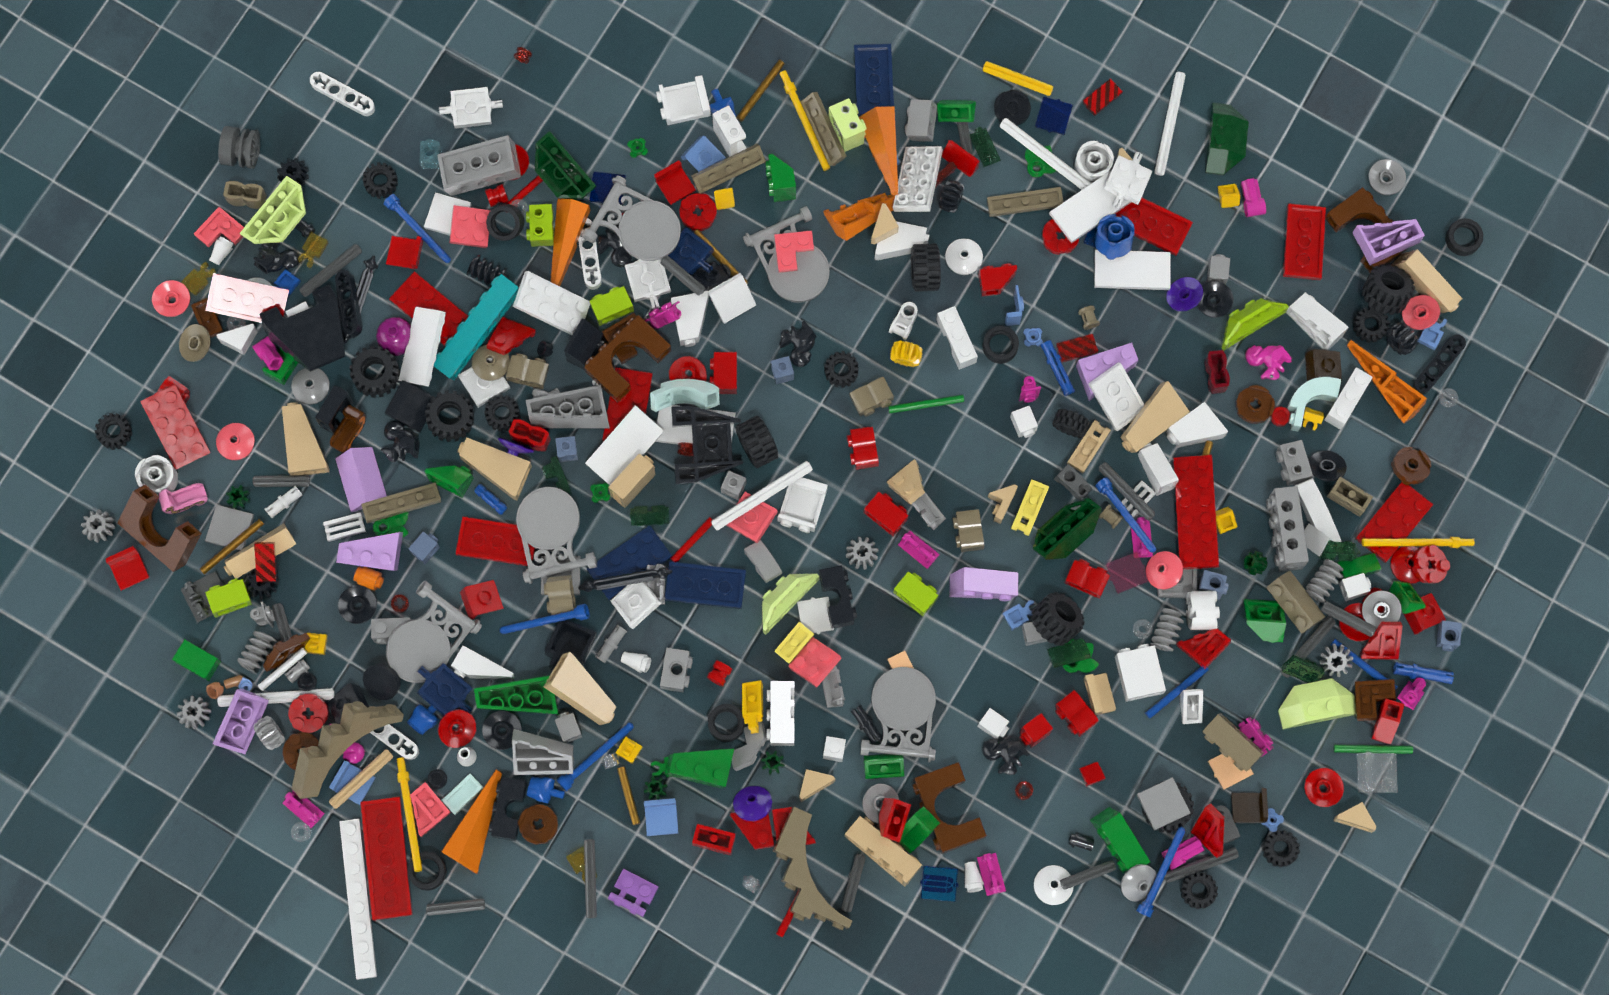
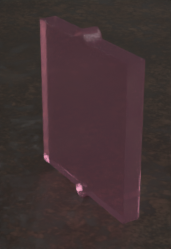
M1138 552L1106 564L1110 574V581L1113 582L1117 594L1149 582L1144 570L1145 565H1142Z

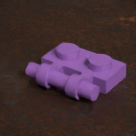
M623 869L614 886L621 891L619 895L611 892L608 899L613 901L614 905L618 907L621 905L630 910V913L643 917L647 910L640 907L642 902L650 905L659 887ZM626 894L637 898L635 903L624 899Z

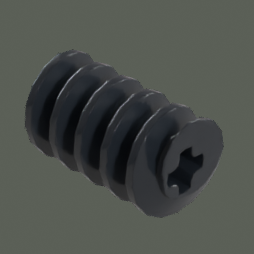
M480 255L472 260L466 274H471V277L474 279L478 277V281H484L486 285L491 284L494 278L501 274L509 279L507 268H504L501 272V265L493 268L494 262L492 261L487 265V259L485 258L481 262Z

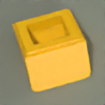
M1236 184L1218 186L1222 208L1240 205V193Z
M732 188L714 191L717 210L735 207Z
M1225 507L1216 511L1219 534L1238 527L1231 508Z

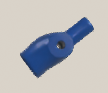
M718 89L712 90L711 93L715 102L709 105L711 114L726 106H730L735 117H737L732 98L722 99Z
M419 704L414 709L407 723L419 734L423 735L428 729L433 728L439 719L434 715L436 709L430 705L427 709Z
M532 776L527 790V797L548 804L551 796L564 799L565 791L554 789L555 780Z

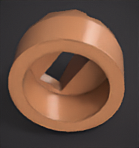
M213 682L206 687V692L210 698L216 699L223 694L224 687L220 685L221 683Z

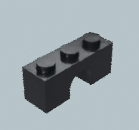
M842 565L820 569L819 579L822 592L833 591L840 598L838 604L827 608L831 629L854 625L857 613L855 607H852L850 600H853L851 588L847 589L846 582L849 581L847 570H843Z
M502 777V781L498 782L496 793L499 794L498 801H494L492 811L495 813L494 821L491 820L489 825V832H491L493 838L516 842L519 820L507 817L506 809L513 802L524 803L527 788L526 781Z

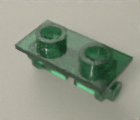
M982 127L976 128L975 132L970 134V138L983 167L1001 161L987 129H982Z
M665 505L651 506L652 512H648V506H634V508H630L631 526L670 524L669 507H665Z
M1329 540L1318 558H1321V560H1335L1336 554H1338V561H1353L1361 553L1354 542H1334Z

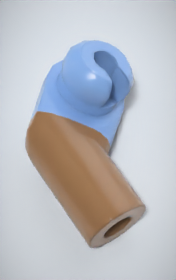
M242 675L223 680L226 689L236 686L239 689L242 688L250 691L253 686L252 682Z

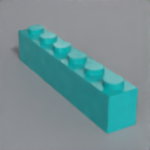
M502 274L494 278L489 291H485L481 295L479 304L469 311L467 320L459 324L457 333L454 337H450L447 340L445 349L436 355L434 367L454 381L515 301L519 287Z

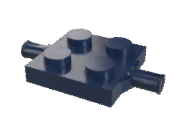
M685 228L681 232L678 245L668 256L690 275L700 267L708 273L713 269V266L706 262L707 258L714 252L713 247L688 228Z
M444 663L432 673L423 666L417 671L426 679L417 694L443 716L458 708L468 713L473 710L464 702L466 696L473 688Z

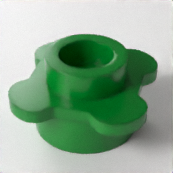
M643 138L628 142L627 146L630 148V156L632 158H636L639 155H647L648 150L645 148L646 142Z
M607 483L593 484L590 487L594 503L610 500V495L608 494L609 485Z

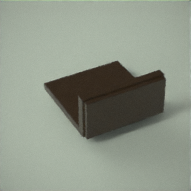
M1313 349L1305 353L1307 381L1319 377H1332L1342 381L1340 352Z
M1261 788L1260 793H1231L1233 820L1235 823L1267 822L1269 817L1267 788Z

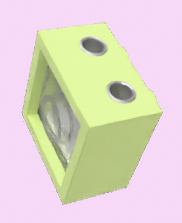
M850 99L829 107L828 117L844 152L864 144L865 130L867 129L863 119L860 120L857 115L859 112L856 104H852Z

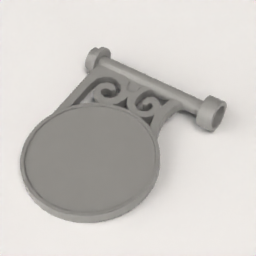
M616 176V178H613L612 182L614 185L590 228H585L581 236L585 240L594 243L598 237L596 234L598 227L604 226L613 230L620 238L623 248L631 256L639 260L656 261L671 254L678 245L681 235L680 222L675 212L664 203L654 201L626 187V180L623 177ZM628 194L641 200V202L632 205V199L629 196H623L621 203L624 204L625 201H628V204L622 206L618 200L621 195ZM607 212H614L618 215V219L615 221L611 220L615 218L614 214L608 215V222L603 221Z
M807 206L799 209L800 213L752 235L745 233V236H743L747 247L754 246L768 275L772 289L783 299L798 303L816 298L825 289L830 272L827 258L819 248L814 246V251L796 252L797 271L779 273L774 235L780 234V230L790 226L791 231L785 230L784 233L797 232L795 223L804 220L805 223L813 220ZM764 241H771L774 244L773 249L767 248L771 246L770 242H766L764 244L765 253L769 255L773 254L769 261V264L767 263L760 248L761 243Z
M543 487L529 493L521 502L516 517L517 528L522 538L528 569L523 572L525 583L529 582V584H532V579L587 565L589 569L597 567L594 552L587 553L586 558L576 560L574 557L572 542L580 524V512L574 499L565 491L554 487ZM528 544L539 549L534 554L536 562L543 563L544 559H539V555H546V561L543 565H534ZM559 551H563L564 556L560 554L559 559L566 560L569 556L571 562L564 564L558 563L556 559L557 553Z
M423 581L419 585L416 594L422 598L429 597L432 600L430 608L421 617L399 625L390 635L386 646V658L390 668H393L401 679L412 683L425 682L426 679L417 672L422 666L432 673L443 663L447 665L448 660L469 632L476 634L482 627L480 620L476 619L473 621L432 591V585L427 581ZM437 605L446 611L444 618L438 621L435 619L436 614L441 618L443 613L441 610L436 609ZM456 623L461 626L462 631L459 637L450 647L448 637H456L459 634V628L455 625H452L454 632L450 633L449 626L451 624Z
M897 667L885 672L875 683L871 697L873 711L883 727L882 743L880 745L869 744L870 740L862 739L860 755L868 756L869 752L928 758V762L935 761L936 749L930 747L932 716L936 703V695L932 683L922 672L909 667ZM927 722L925 742L919 746L914 745L910 741V736L917 734L918 738H914L913 741L919 743L923 736L917 728ZM901 731H908V732H907L906 736H904V733L901 732ZM893 734L900 736L901 741L897 747L885 746L887 740L892 744L897 742V737L891 738Z

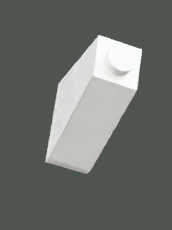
M897 222L899 226L898 233L877 243L875 260L911 254L913 244H928L929 235L926 234L927 228Z
M704 291L699 296L693 293L671 298V304L677 301L680 302L676 307L681 311L682 315L680 319L675 321L680 346L691 347L700 340L709 302L707 291Z
M1204 402L1169 427L1166 433L1170 443L1175 444L1179 448L1222 439L1226 436L1228 430Z
M1158 443L1145 445L1139 451L1138 457L1154 492H1156L1155 495L1157 496L1174 489L1179 479Z

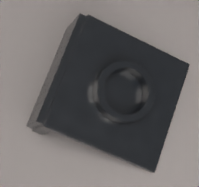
M349 683L334 698L327 702L336 724H340L343 707L346 703L359 701L369 708L360 686Z

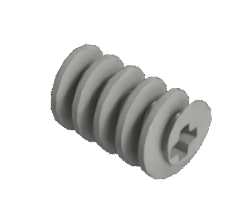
M1329 559L1324 560V565H1321L1319 571L1315 573V578L1310 580L1311 584L1306 586V592L1309 596L1322 603L1326 602L1323 595L1326 597L1330 596L1327 589L1334 590L1331 584L1338 585L1339 582L1335 578L1342 579L1343 576L1340 571H1344L1340 565Z
M1163 608L1162 613L1164 615L1159 617L1161 622H1158L1156 625L1159 629H1155L1154 634L1156 636L1152 637L1151 641L1153 643H1150V645H1155V648L1162 651L1173 652L1174 649L1169 645L1176 644L1172 637H1179L1175 630L1182 629L1177 624L1184 623V620L1180 618L1182 614L1178 611Z
M254 631L253 634L256 638L249 639L252 645L246 644L245 648L248 652L242 651L241 655L244 659L238 658L237 661L243 668L257 675L254 668L261 669L258 661L265 662L262 655H268L269 653L266 648L273 649L270 641L277 642V640L264 632Z

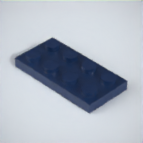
M891 44L854 45L858 117L875 107H894Z
M648 526L597 561V567L587 568V571L594 580L647 570V565L656 566L657 564H664L672 555L652 527ZM627 585L601 591L610 601Z
M669 561L668 569L672 570L673 573L667 577L665 601L742 609L746 570Z

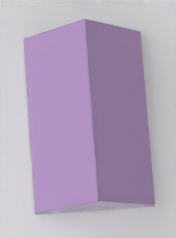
M372 447L350 448L335 458L351 512L361 510L362 503L387 496Z
M237 689L213 744L246 754L255 734L254 724L262 718L269 700L245 689Z

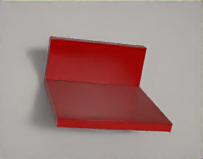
M679 160L654 174L655 182L670 205L696 191L682 169V163Z
M392 236L386 265L418 269L423 246L422 237L417 236L415 240Z
M134 546L106 558V563L110 566L121 591L150 578L139 552Z
M494 580L466 586L460 592L467 615L472 620L477 615L504 609Z
M1432 593L1420 597L1426 605L1425 608L1404 614L1414 635L1439 624L1441 621H1446Z

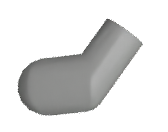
M536 388L533 390L532 395L533 398H539L560 392L558 388L549 393Z

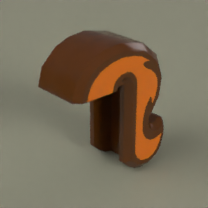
M352 405L344 408L343 415L345 417L330 439V446L342 453L352 447L354 439L361 433L366 422L365 412Z

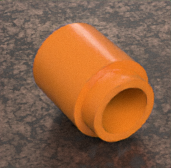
M359 566L353 580L358 585L375 591L377 588H381L384 578L381 572Z

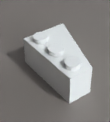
M1306 292L1286 311L1322 350H1329L1343 337L1349 328Z
M771 681V690H767V702H771V709H767V721H771V729H767V740H770L771 746H794V681Z

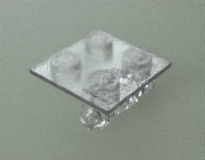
M1357 753L1358 793H1398L1396 754Z

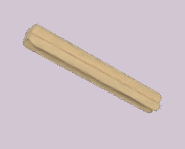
M387 749L384 750L333 796L329 803L337 809L393 758V755Z

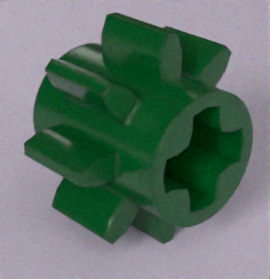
M242 485L239 488L232 486L230 493H226L230 498L226 502L228 505L233 503L235 510L237 507L245 509L244 505L246 502L250 503V500L246 497L250 493L248 490L243 492L244 488ZM239 495H241L242 497L238 498L236 501L235 497H239Z
M1249 552V555L1244 559V569L1249 570L1248 574L1262 575V572L1267 568V557H1263L1262 552Z
M777 751L772 755L766 752L767 758L761 759L762 763H766L762 770H769V776L775 771L779 775V768H785V765L780 763L784 757H778ZM772 759H775L778 765H774L772 768L768 761L771 762Z
M652 777L650 783L645 782L648 789L644 790V794H650L649 800H652L653 797L660 800L659 797L661 795L666 796L663 789H666L668 786L661 784L662 778L657 781ZM657 785H659L660 792L656 791L655 793H652L653 791L651 787H656Z

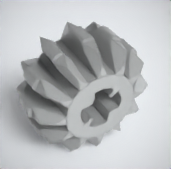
M98 509L96 514L90 511L89 518L84 516L87 522L81 523V526L85 528L82 533L87 535L88 540L94 539L96 543H99L100 538L103 541L107 540V534L113 536L110 530L115 529V525L111 524L114 519L109 517L108 512L102 513Z
M858 537V543L851 540L852 546H847L846 550L850 553L846 554V558H852L849 561L850 565L856 562V569L863 565L865 570L867 569V564L872 567L874 565L872 560L878 559V556L875 555L878 553V548H873L875 546L874 541L868 544V537L865 538L864 542H862L861 537ZM859 550H864V552L866 551L864 557H861V554H859Z
M1334 643L1332 644L1333 650H1330L1328 646L1325 647L1328 654H1320L1321 657L1325 658L1320 660V664L1325 665L1323 667L1324 672L1330 669V676L1336 671L1337 677H1340L1341 670L1347 674L1348 671L1345 667L1352 668L1353 665L1348 661H1352L1353 656H1347L1350 650L1346 649L1343 651L1344 645L1341 644L1339 649H1337ZM1339 656L1341 662L1334 664L1332 658L1336 659Z
M194 696L190 697V702L184 699L185 705H178V708L182 710L177 712V716L182 717L179 722L181 724L185 723V727L188 729L192 726L196 730L198 723L204 727L203 720H210L206 716V714L211 713V710L207 709L208 702H203L201 697L196 700ZM193 709L196 710V716L190 715L193 714L191 713Z
M266 716L254 724V731L267 749L273 750L285 742L282 731L272 717Z

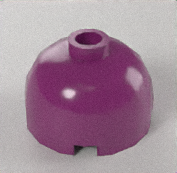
M400 317L385 319L380 323L376 333L379 347H382L383 350L387 349L393 356L405 354L410 339L411 325Z

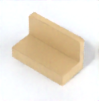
M1107 674L1085 675L1084 683L1093 713L1100 715L1115 711L1116 707Z

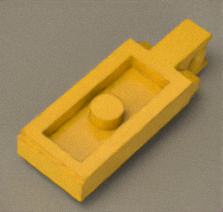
M761 680L742 683V716L745 724H748L751 734L759 733L758 722L763 721V683Z

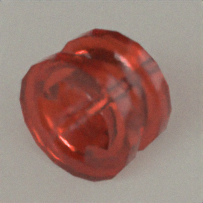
M517 47V53L513 55L514 58L528 64V58H531L532 53L525 48Z
M678 443L680 449L677 450V454L693 456V444Z
M396 595L391 600V606L396 612L402 613L408 609L409 601L404 595ZM397 599L405 602V606L402 605L403 608L399 609L398 606H395V602H398Z
M1020 782L1015 788V795L1020 800H1028L1033 794V787L1028 782ZM1022 786H1026L1025 789H1029L1026 796H1023V793H1019Z

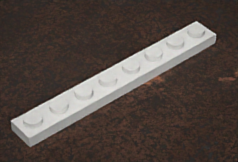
M360 819L340 821L355 972L356 979L360 980L377 977L361 821Z

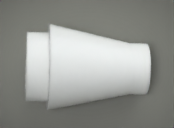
M220 236L218 240L216 239L209 260L220 265L223 259L232 251L233 243Z
M625 651L622 654L621 662L639 673H646L650 668L651 658L646 654L628 653Z
M470 747L461 748L457 754V760L462 766H471L477 758L475 750ZM464 752L468 753L467 757H463Z
M976 862L965 863V888L970 893L983 890L984 882Z

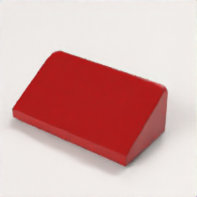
M952 140L948 141L942 153V158L957 167L968 177H971L979 167L980 161Z

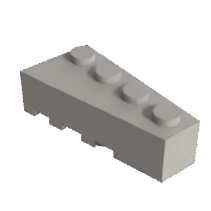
M601 385L526 400L531 427L610 428Z

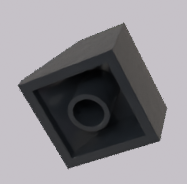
M583 318L568 342L564 353L567 362L585 370L586 361L592 356L595 357L606 341H604V334Z

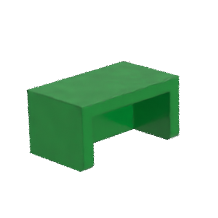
M280 348L278 353L284 361L280 369L276 371L263 367L262 371L266 376L285 385L298 362L294 360L292 355L286 354Z
M185 639L172 658L174 662L208 682L221 663L218 658Z
M923 806L905 824L900 844L909 853H912L935 830L940 822Z

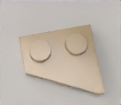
M915 459L887 481L888 486L910 505L925 493L918 469L919 465Z

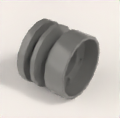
M224 126L218 149L220 164L235 166L238 161L240 167L244 168L247 166L249 169H254L260 153L259 131L244 129L241 134L238 127Z

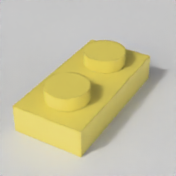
M798 622L774 652L790 664L814 636V633L801 622Z

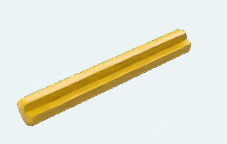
M986 61L983 66V71L1044 95L1050 96L1053 91L1052 85Z

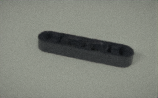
M341 270L335 276V284L343 331L350 337H357L362 332V320L355 279L347 270ZM350 291V297L344 300V295ZM353 307L352 314L347 316L348 309Z
M1453 335L1414 381L1413 388L1422 395L1428 393L1465 348V338L1461 335ZM1458 340L1460 342L1459 346L1454 351L1450 350L1454 342ZM1442 353L1448 354L1450 361L1443 362L1440 355ZM1429 368H1437L1439 374L1432 376L1429 373ZM1427 378L1429 381L1426 383L1425 388L1420 389L1419 383H1422Z

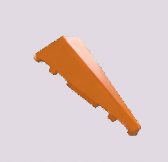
M875 107L861 115L859 119H863L867 129L865 130L866 135L864 138H866L869 144V149L879 170L881 169L885 183L888 184L891 195H898L895 107Z
M885 193L858 200L857 203L846 207L845 204L841 205L840 209L836 211L824 210V215L836 235L847 241L877 221L882 203L886 204L890 212H892L895 195L887 196Z
M573 199L557 200L551 283L561 286L576 251L577 241L591 211L589 205Z
M1351 340L1347 344V347L1365 372L1373 377L1371 380L1404 424L1412 419L1425 405L1427 398L1397 377L1395 371Z
M497 769L442 850L443 854L475 874L479 871L483 848L493 814V804L498 794L496 793L497 784L502 777V773Z

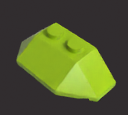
M1260 298L1257 301L1251 300L1241 311L1239 309L1233 311L1226 323L1222 343L1223 351L1286 313L1289 306L1285 303Z

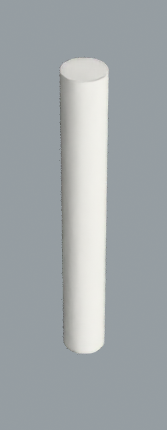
M302 647L258 684V687L262 691L265 690L297 663L298 660L304 657L307 651Z

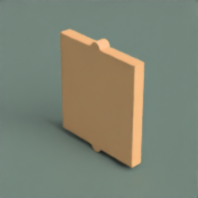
M1221 754L1209 760L1208 763L1214 772V777H1217L1223 790L1254 774L1251 768L1247 772L1239 770L1233 764L1235 761L1230 756L1227 758Z

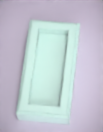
M469 774L441 801L456 815L484 787Z

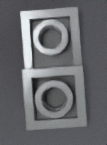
M759 540L758 544L755 542L744 549L747 557L755 565L757 573L766 583L782 574L777 562L761 540Z

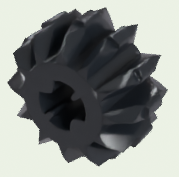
M287 158L286 164L280 163L282 168L277 169L279 174L277 179L282 182L288 176L298 184H306L304 180L309 179L307 174L309 169L305 167L303 161L298 162V159L294 158L291 162Z
M948 180L941 192L939 207L947 212H956L962 200L964 185L955 180Z
M1405 323L1394 324L1386 333V340L1389 342V346L1393 348L1394 352L1397 351L1399 355L1411 353L1418 345V337L1414 334L1415 331H1412L1411 327H1407Z
M261 566L274 580L277 579V574H272L273 572L270 569L266 570L264 566ZM254 568V575L248 573V577L251 580L245 581L249 585L247 591L252 592L254 598L259 595V598L263 600L265 594L268 598H271L270 592H277L274 586H278L279 582L277 580L269 581ZM256 575L260 579H262L263 582H266L264 586L262 584L260 585L259 582H256Z

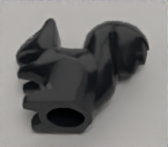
M606 229L605 232L608 237L600 235L597 239L599 245L598 252L602 254L611 247L614 249L611 254L612 264L623 268L625 265L630 264L632 257L623 248L618 235Z
M280 242L262 244L263 248H258L259 254L262 257H254L253 260L255 261L254 266L263 273L269 274L270 272H277L283 267L286 269L295 268L300 262V256L293 249H286L279 253L277 248Z
M802 321V328L800 330L795 329L794 326H791L792 333L788 330H783L779 344L780 348L791 343L795 346L790 354V361L797 367H804L811 361L812 354L809 351L813 348L815 338L817 337L808 324Z
M399 421L387 423L384 428V436L386 439L394 441L393 447L382 448L381 451L386 454L389 461L396 462L398 458L405 461L407 453H410L414 458H418L420 448L418 437H415L412 432L404 430V425Z
M991 738L985 741L982 746V753L986 759L994 761L1001 757L1005 763L998 770L999 774L1015 775L1017 773L1015 764L1020 767L1022 766L1019 758L1022 755H1030L1017 738L1005 739L1001 742L997 738Z

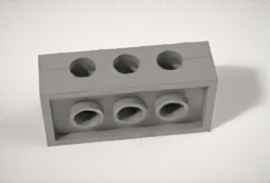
M508 135L437 155L443 188L450 196L521 177L515 142Z
M1298 486L1275 488L1268 499H1266L1267 510H1270L1271 513L1269 527L1273 529L1274 536H1272V546L1276 548L1277 554L1274 556L1275 566H1278L1279 572L1302 570L1309 560Z

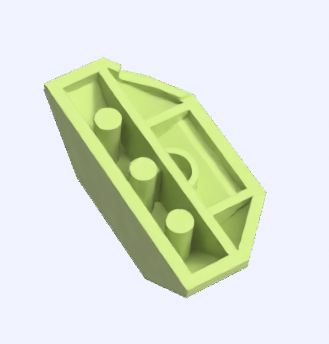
M286 176L243 228L240 235L254 244L283 242L306 214L302 186Z
M789 574L786 578L783 576L776 583L777 587L773 591L769 590L762 597L764 599L762 601L763 633L765 635L819 581L818 574Z
M1332 678L1294 686L1278 710L1282 729L1357 715L1355 696Z

